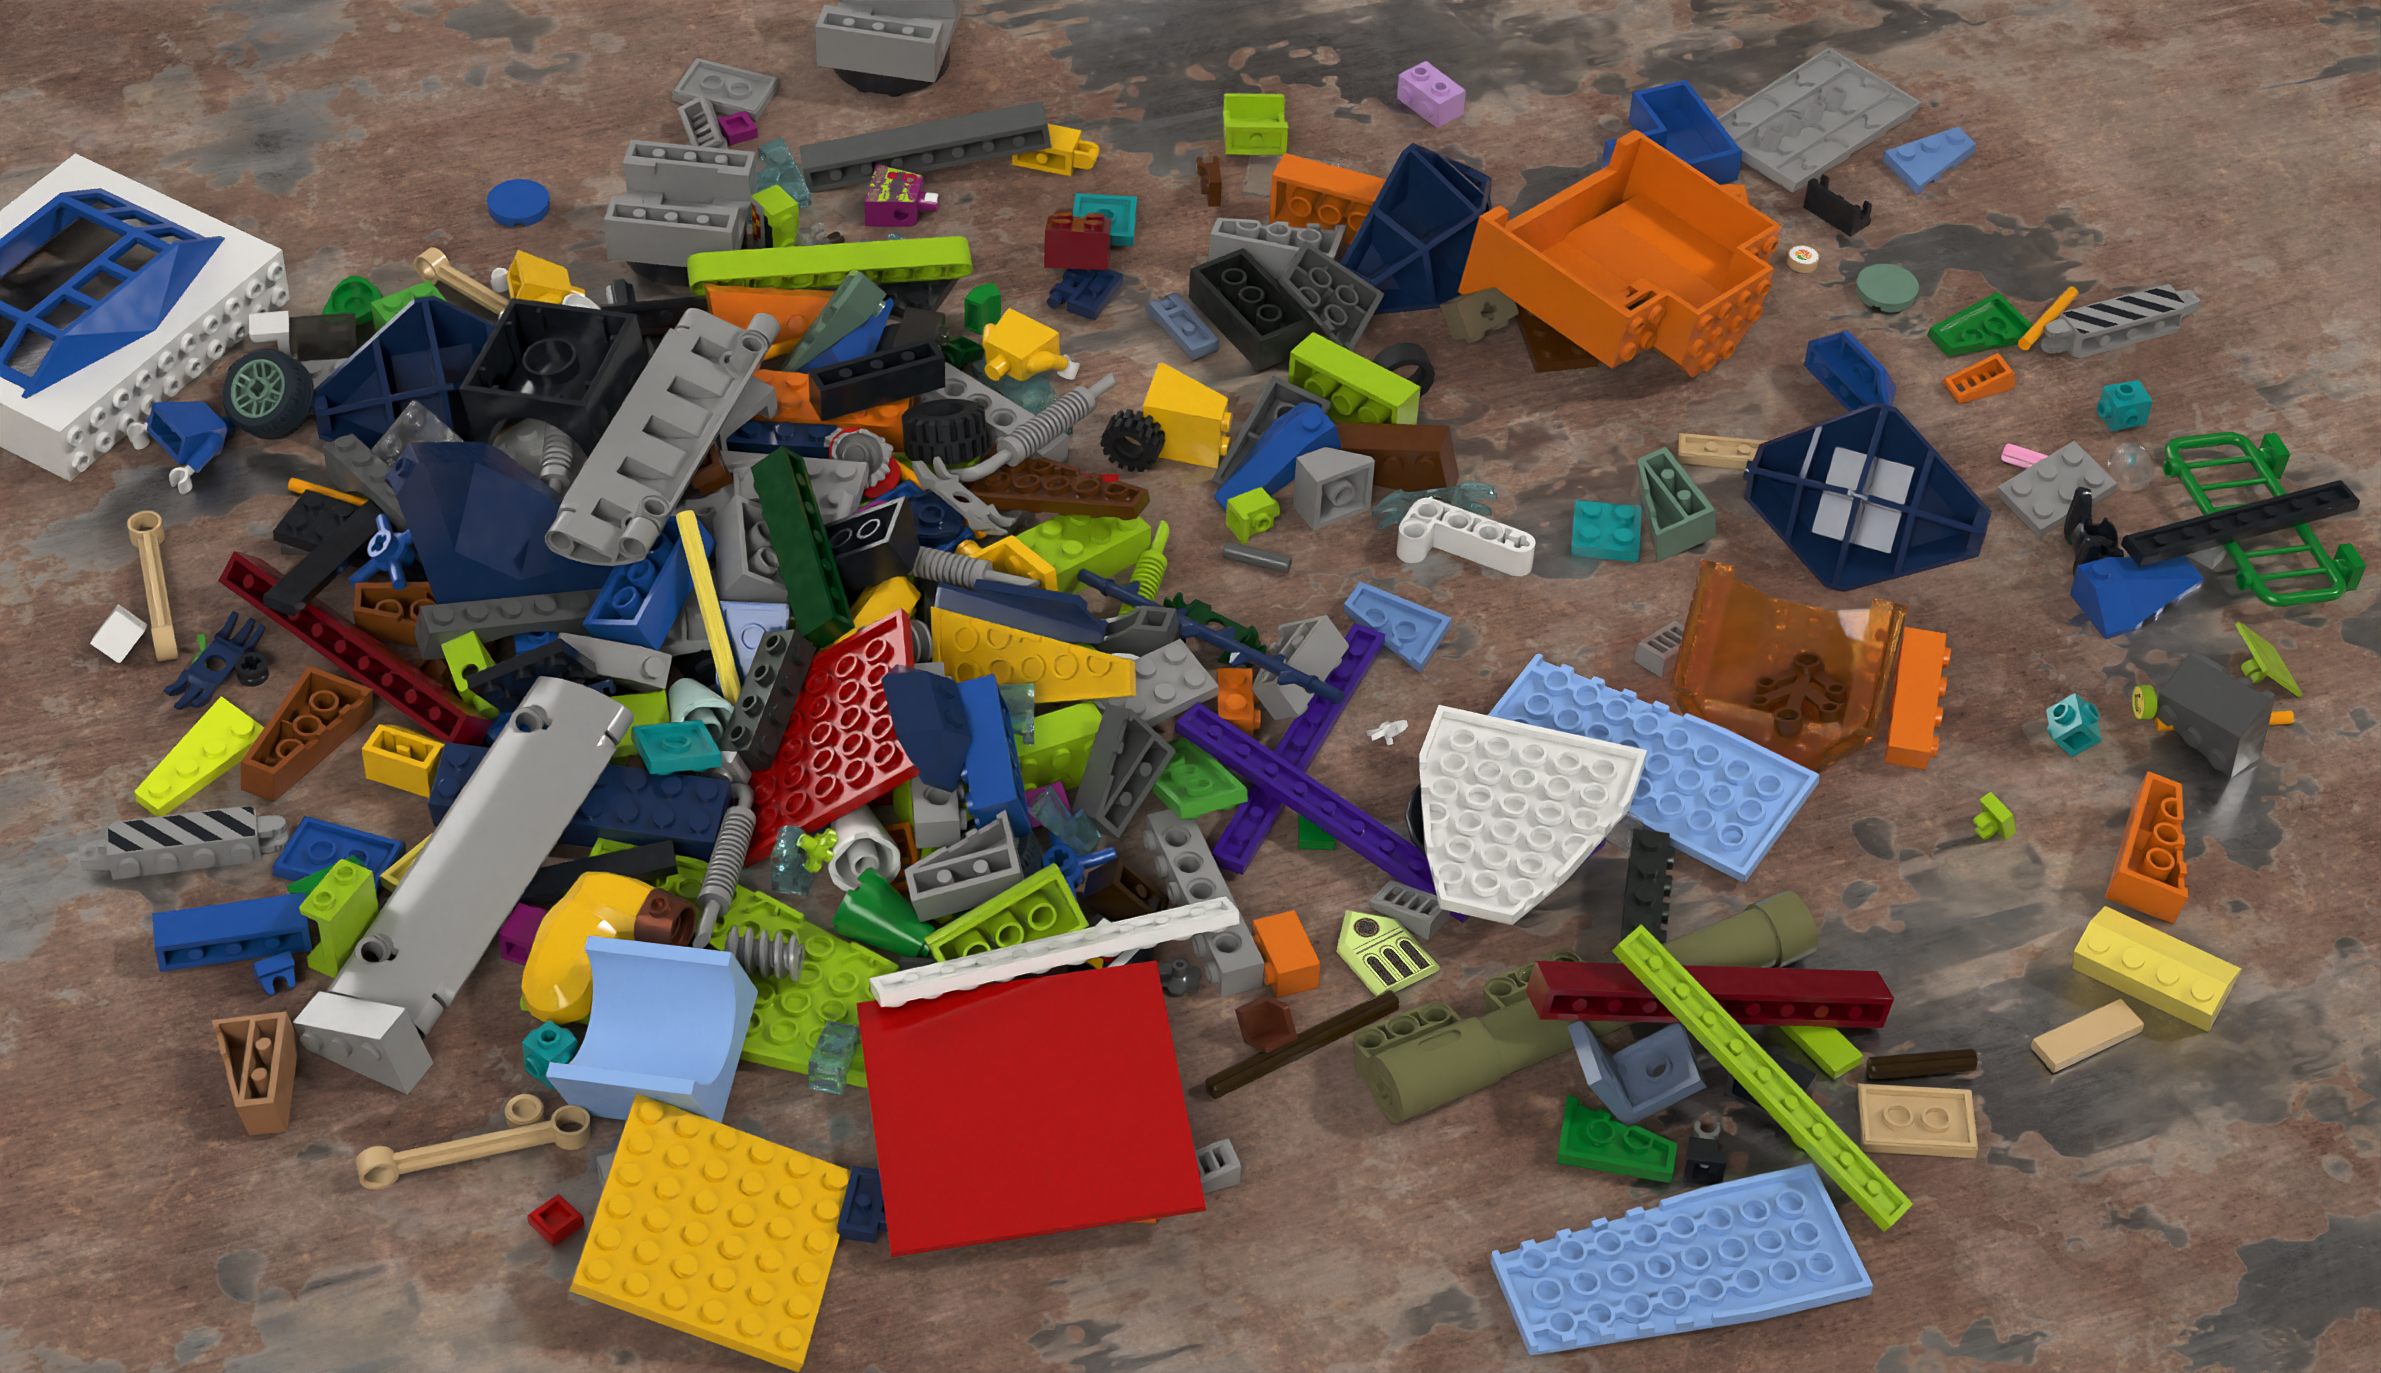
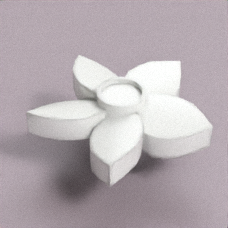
M1407 720L1392 723L1384 722L1377 729L1366 730L1367 736H1371L1372 741L1384 736L1386 744L1391 745L1393 744L1392 737L1403 732L1408 727Z

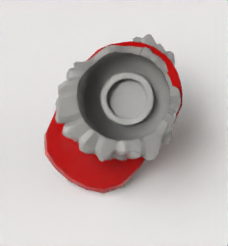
M857 427L837 428L831 435L825 437L824 447H829V459L868 463L870 472L863 491V496L867 499L875 500L898 485L902 476L901 468L892 456L893 446L885 443L884 437H878L867 429Z

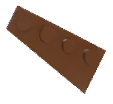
M1333 422L1336 425L1341 448L1338 450L1370 456L1375 460L1373 485L1450 502L1459 478V472L1449 426Z

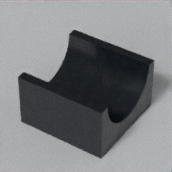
M511 298L459 389L475 442H485L492 446L508 418L526 417L546 422L566 433L579 445L588 459L648 364L636 314Z

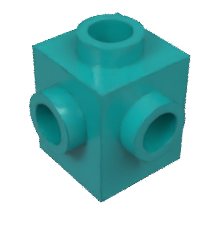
M2139 380L2103 386L2100 400L2097 402V413L2104 420L2110 431L2147 424L2153 400Z
M2076 693L2046 709L2049 721L2047 731L2050 737L2072 757L2102 741L2098 720H2100L2098 710L2091 702L2086 703Z
M550 1020L540 1028L531 1031L522 1042L525 1071L553 1091L555 1087L546 1077L550 1062L569 1064L578 1053V1041L575 1035L569 1029L560 1028Z

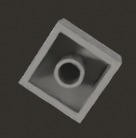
M1328 447L1296 457L1293 507L1313 531L1370 510L1375 460L1370 456Z

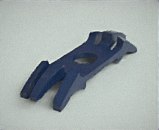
M232 611L224 627L215 634L211 644L188 670L184 669L175 683L164 689V692L169 696H176L185 692L188 682L191 683L186 693L175 703L174 708L182 710L190 705L194 708H200L208 704L218 687L235 669V662L238 657L254 651L266 627L260 624L247 641L256 622L255 619L250 617L241 630L229 640L239 617V613ZM218 658L223 660L226 666L222 670L211 671L205 667V663L209 659Z

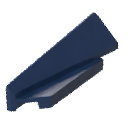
M976 579L973 591L941 582L937 586L934 607L1067 643L1101 644L1108 627V622L1105 619H1096L1087 610L1088 603L1080 595L982 579Z

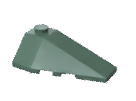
M851 270L777 371L795 372L866 322L870 316L876 318L886 305V302L883 301L886 293L860 271Z

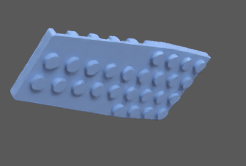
M1541 654L1534 656L1488 714V716L1647 750L1646 762L1630 809L1622 819L1638 829L1670 833L1669 845L1743 883H1746L1819 783V774L1734 732L1688 713L1684 717L1669 711L1668 705L1655 701L1652 705L1637 699L1636 692L1624 688L1623 692L1605 686V680L1593 676L1590 680L1574 673V668L1566 664L1557 667L1543 661V655Z
M1813 1163L1699 1188L1660 1200L1659 1207L1644 1211L1642 1206L1627 1210L1623 1218L1610 1222L1607 1221L1606 1217L1591 1221L1590 1228L1573 1233L1567 1228L1557 1231L1553 1239L1537 1244L1534 1239L1521 1242L1520 1249L1501 1255L1498 1250H1494L1491 1256V1266L1529 1355L1759 1321L1871 1295L1873 1284Z

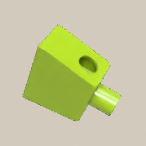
M474 630L441 644L455 685L462 699L490 720L497 717L499 709L468 689L467 676L496 665ZM475 665L478 669L469 673L467 666Z

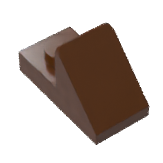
M715 441L691 480L694 489L698 488L703 496L732 482L730 472Z

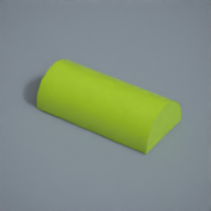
M1053 862L923 939L936 963L1082 930L1088 927L1089 924L1059 867ZM988 982V983H984V984H979V985H986V984H990V983H992V982Z

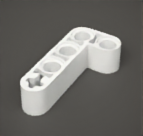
M1421 498L1412 505L1399 525L1396 552L1400 560L1407 563H1418L1425 559L1432 547L1512 576H1525L1532 570L1536 542L1533 536L1527 532L1436 499Z

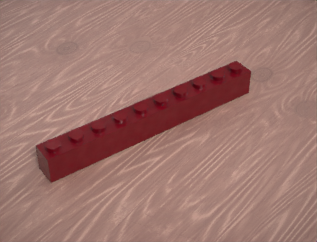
M237 551L233 552L218 580L220 583L366 687L373 689V692L445 743L480 746L493 722L318 598L312 599L294 617L264 606L263 595L285 575L261 558Z
M1535 961L1526 988V993L1539 1020L1681 1023L1624 963ZM1682 965L1739 1025L1883 1028L1894 1002L1893 995L1878 971Z

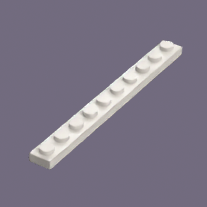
M1226 896L869 978L871 993L881 1007H899L907 1001L919 998L934 999L940 997L945 992L953 990H972L977 988L979 984L992 981L1007 982L1014 979L1015 976L1026 973H1045L1052 967L1065 964L1080 965L1086 962L1087 959L1099 956L1114 957L1120 955L1125 950L1134 948L1148 949L1155 947L1160 942L1172 939L1181 941L1187 940L1198 933L1207 931L1221 932L1226 930L1228 926L1240 924L1239 910Z

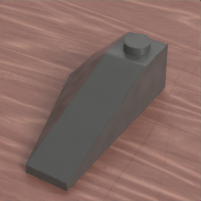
M1272 376L1213 476L1211 483L1221 487L1277 418L1301 402L1317 404L1327 414L1331 407V402L1276 376Z

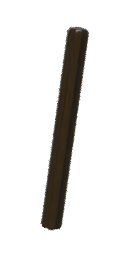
M1387 990L1297 1034L1298 1039L1269 1053L1260 1052L1208 1077L1205 1080V1088L1212 1098L1217 1099L1399 1009V999L1393 991Z

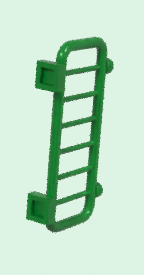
M2235 432L2178 437L2166 444L2164 451L2166 459L2163 463L2165 476L2167 478L2178 476L2203 515L2250 504L2213 507L2204 491L2265 484L2273 497L2287 494L2278 479H2281L2291 454L2277 433L2264 434L2259 449L2256 448L2249 438ZM2233 445L2240 448L2246 456L2185 463L2178 451ZM2250 462L2260 478L2199 485L2189 469ZM2307 523L2286 528H2294L2305 545L2243 552L2237 542L2223 545L2239 570L2235 577L2238 589L2245 591L2251 588L2254 595L2260 601L2274 607H2289L2337 600L2346 591L2357 590L2366 569V564L2351 543L2339 544L2332 560ZM2310 551L2320 567L2258 575L2248 558ZM2325 574L2333 587L2277 594L2268 590L2262 581Z

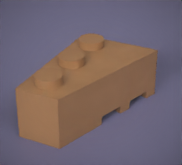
M287 1012L211 1020L227 1071L226 1075L234 1104L249 1136L287 1131L299 1047V1038Z

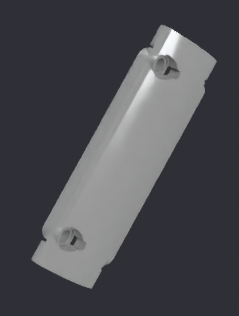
M690 308L685 311L675 329L670 328L566 493L557 512V517L545 535V543L551 551L575 561L594 565H626L645 559L657 537L662 534L667 520L753 375L759 370L762 360L780 332V325L775 317L767 313H758L752 318L746 330L698 308Z
M539 676L517 709L512 713L509 721L375 920L357 943L354 951L326 993L404 1007L407 1009L421 1039L424 1040L442 1014L443 1008H449L617 750L615 746L619 744L634 721L632 712L614 699L584 685L564 679ZM516 724L527 725L531 732L520 731ZM545 724L549 726L546 730L542 729ZM370 951L378 957L379 961L370 963L363 959L361 953ZM391 954L396 956L392 961L388 960Z

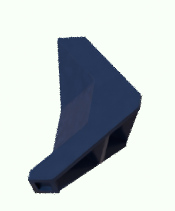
M1412 143L1401 152L1340 263L1384 293L1373 315L1441 308L1440 304L1460 295L1458 290L1479 216L1492 209L1490 199L1492 177L1415 143Z
M436 296L413 299L314 389L315 396L313 398L314 403L312 404L319 439L332 442L338 437L353 433L380 459L393 466L403 453L400 449V444L404 442V437L413 436L424 442H470L467 431L471 429L459 389L496 324Z
M1881 403L1868 405L1759 444L1753 461L1748 460L1743 475V480H1747L1744 499L1824 587L1842 592L1979 557L1992 512L1896 407Z
M409 442L401 456L397 459L391 472L386 474L385 482L393 489L437 604L602 589L614 566L582 563L551 551L545 543V535L555 521L564 497L502 450L485 442Z

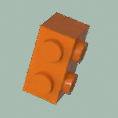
M1217 668L1216 683L1219 686L1218 695L1215 696L1216 714L1253 738V730L1260 729V708H1254V704H1259V699L1252 691L1254 684L1252 668Z

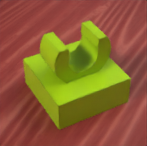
M1989 792L1979 800L1982 813L1973 819V823L1977 826L1975 832L1984 841L1992 837L1996 831L2005 841L2017 833L2014 815L1992 792Z

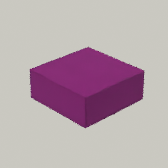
M746 111L717 119L721 134L727 139L729 146L758 138L757 127Z

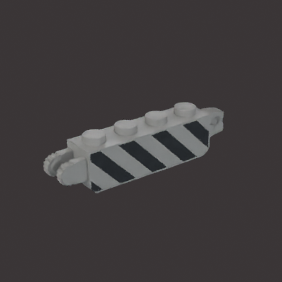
M2170 284L2070 309L2061 312L2058 320L2045 325L2044 333L2048 337L2043 338L2040 348L2047 352V354L2068 351L2073 357L2083 358L2177 333L2182 317L2198 311L2201 300L2191 289L2175 291Z
M246 805L113 822L106 828V839L80 844L79 857L82 871L110 870L112 880L258 862L262 861L263 853L283 850L290 837L285 831L288 827L286 818L280 815L257 817L256 810Z

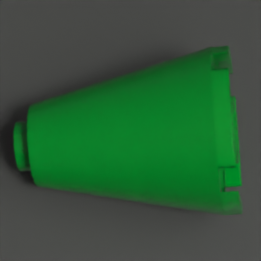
M872 867L867 868L857 878V880L862 882V885L856 887L854 891L849 889L839 905L832 924L835 925L831 928L832 931L904 957L923 956L928 958L931 952L923 938L935 932L936 929L928 921L919 922L914 907L877 870Z

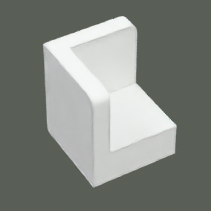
M288 311L249 314V336L253 342L277 341L279 351L291 357L293 356L292 331Z
M118 604L94 635L90 644L117 663H120L145 632L147 624Z

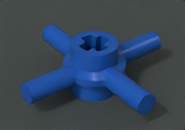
M381 514L376 518L379 532L373 536L367 549L372 559L352 574L348 580L355 587V583H365L379 570L389 571L393 588L402 590L407 585L404 571L411 565L415 556L414 549L410 547L413 540L409 529L402 534L398 532L393 533L389 516Z
M1051 821L1047 825L1051 848L1043 856L1042 869L1054 862L1059 867L1077 901L1075 889L1082 883L1084 871L1110 862L1117 858L1114 846L1080 855L1065 844L1061 822Z

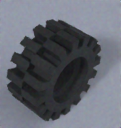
M1127 409L1125 414L1121 410L1111 417L1101 437L1100 444L1101 447H1104L1102 452L1104 455L1110 454L1108 460L1111 463L1118 461L1117 467L1121 469L1126 465L1130 472H1134L1136 467L1138 472H1144L1145 468L1149 470L1155 464L1165 444V439H1163L1165 433L1164 431H1159L1161 425L1158 422L1155 424L1151 423L1153 417L1150 415L1144 418L1142 417V411L1138 410L1136 415H1134L1132 409ZM1124 436L1135 439L1141 445L1131 443Z

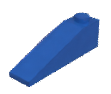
M891 297L885 300L886 305L876 318L870 316L866 322L793 373L808 374V371L874 353L894 304Z
M1301 402L1273 422L1213 495L1214 499L1226 512L1228 499L1262 487L1269 496L1295 479L1296 457L1324 447L1337 450L1341 448L1336 425L1317 404Z
M2186 556L2175 557L2141 567L2131 557H2106L2077 566L2070 595L2105 639L2135 631L2142 626L2145 619L2151 615L2156 616L2161 613L2163 607L2172 600L2178 601L2201 585L2204 578Z

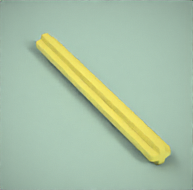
M693 510L682 511L676 514V520L724 699L735 707L742 688L696 516Z

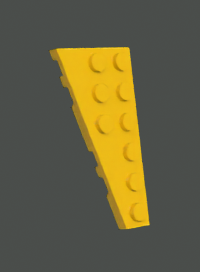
M931 606L932 661L944 662L945 676H952V680L955 683L994 674L1008 706L1136 697L1135 661Z

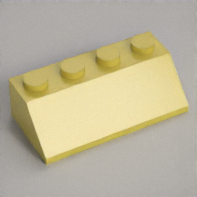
M2104 906L2088 924L2074 950L2072 969L2207 1032L2210 1031L2241 972V968L2107 906Z

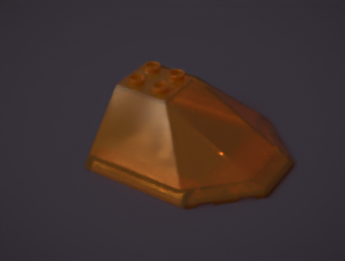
M1704 559L1701 560L1668 690L1682 714L1688 713L1723 727L1817 774L1875 741L1908 606L1873 598L1872 606L1869 609L1830 611L1769 597L1735 578V566ZM1799 653H1816L1820 655L1822 662L1825 664V674L1837 683L1844 684L1847 688V699L1839 704L1840 719L1833 723L1821 721L1819 719V709L1805 699L1801 709L1802 729L1793 738L1780 737L1774 729V712L1779 708L1786 707L1789 698L1770 705L1769 713L1750 709L1749 698L1757 695L1756 680L1762 676H1771L1790 669L1794 657ZM1795 680L1778 685L1777 689L1793 684ZM1814 682L1810 683V686L1825 696V689Z

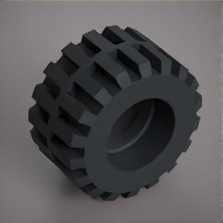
M964 399L933 400L918 404L906 410L901 416L905 455L911 461H923L926 465H933L934 457L939 456L944 465L972 460L988 450L985 409L979 403Z

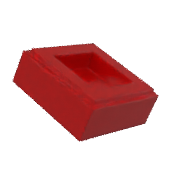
M559 1193L527 1215L528 1224L553 1247L584 1226L583 1216Z

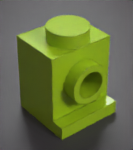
M1262 487L1227 500L1226 525L1242 544L1249 542V536L1273 528L1274 518L1280 515L1278 502L1275 498L1270 497Z

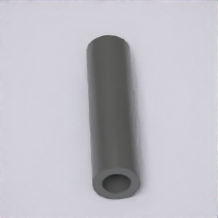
M1226 541L1222 556L1224 558L1286 574L1289 573L1292 564L1291 557Z

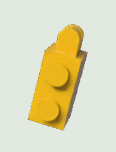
M1048 124L1052 148L1012 155V165L1071 177L1075 168L1092 169L1100 154V148L1093 142L1083 141L1082 130Z

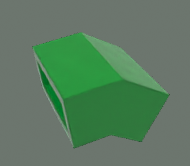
M994 282L974 287L964 298L965 329L982 335L986 324H997L1001 319V293Z

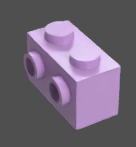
M1427 61L1399 74L1397 99L1434 127L1438 128L1464 115L1466 90Z

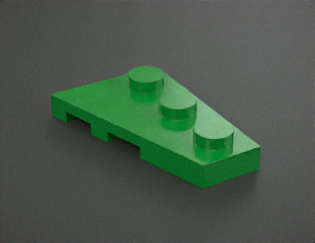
M1996 292L1930 327L1927 337L1949 357L2018 345V341L2033 325L1999 292Z
M1567 1094L1556 1163L1667 1183L1672 1182L1677 1143L1637 1125L1628 1127L1611 1119L1612 1114L1598 1109L1597 1112L1579 1105V1099Z

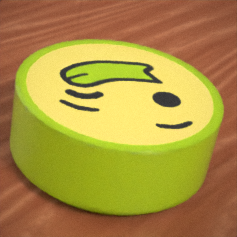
M2137 685L2133 690L2132 708L2136 719L2150 720L2156 715L2157 695L2151 685Z

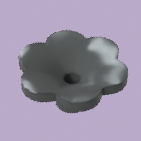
M1183 958L1176 959L1173 963H1162L1159 966L1162 989L1167 990L1169 995L1173 997H1181L1185 993L1192 994L1197 992L1199 980L1202 977L1201 969L1190 965L1189 961Z

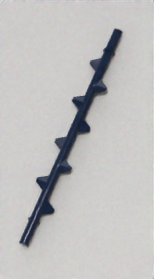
M1084 568L1077 574L1078 581L1099 590L1104 596H1111L1135 609L1142 605L1164 607L1139 595L1140 582L1138 581L1120 586L1113 579H1105ZM1176 609L1180 629L1179 637H1197L1231 653L1229 666L1234 668L1250 662L1279 676L1277 680L1279 685L1296 684L1304 688L1307 693L1317 694L1335 704H1340L1344 700V691L1320 681L1315 675L1310 676L1283 663L1285 660L1283 654L1268 656L1234 640L1236 632L1234 626H1228L1215 631L1186 617L1187 609Z

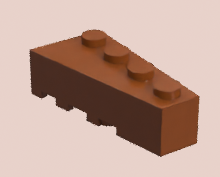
M392 582L355 583L353 604L355 625L377 640L418 647L414 631L420 606L437 605L429 582H406L407 585L402 590L394 589ZM498 639L484 643L483 646L493 661H497Z
M308 665L242 759L241 790L275 802L372 718L373 689Z

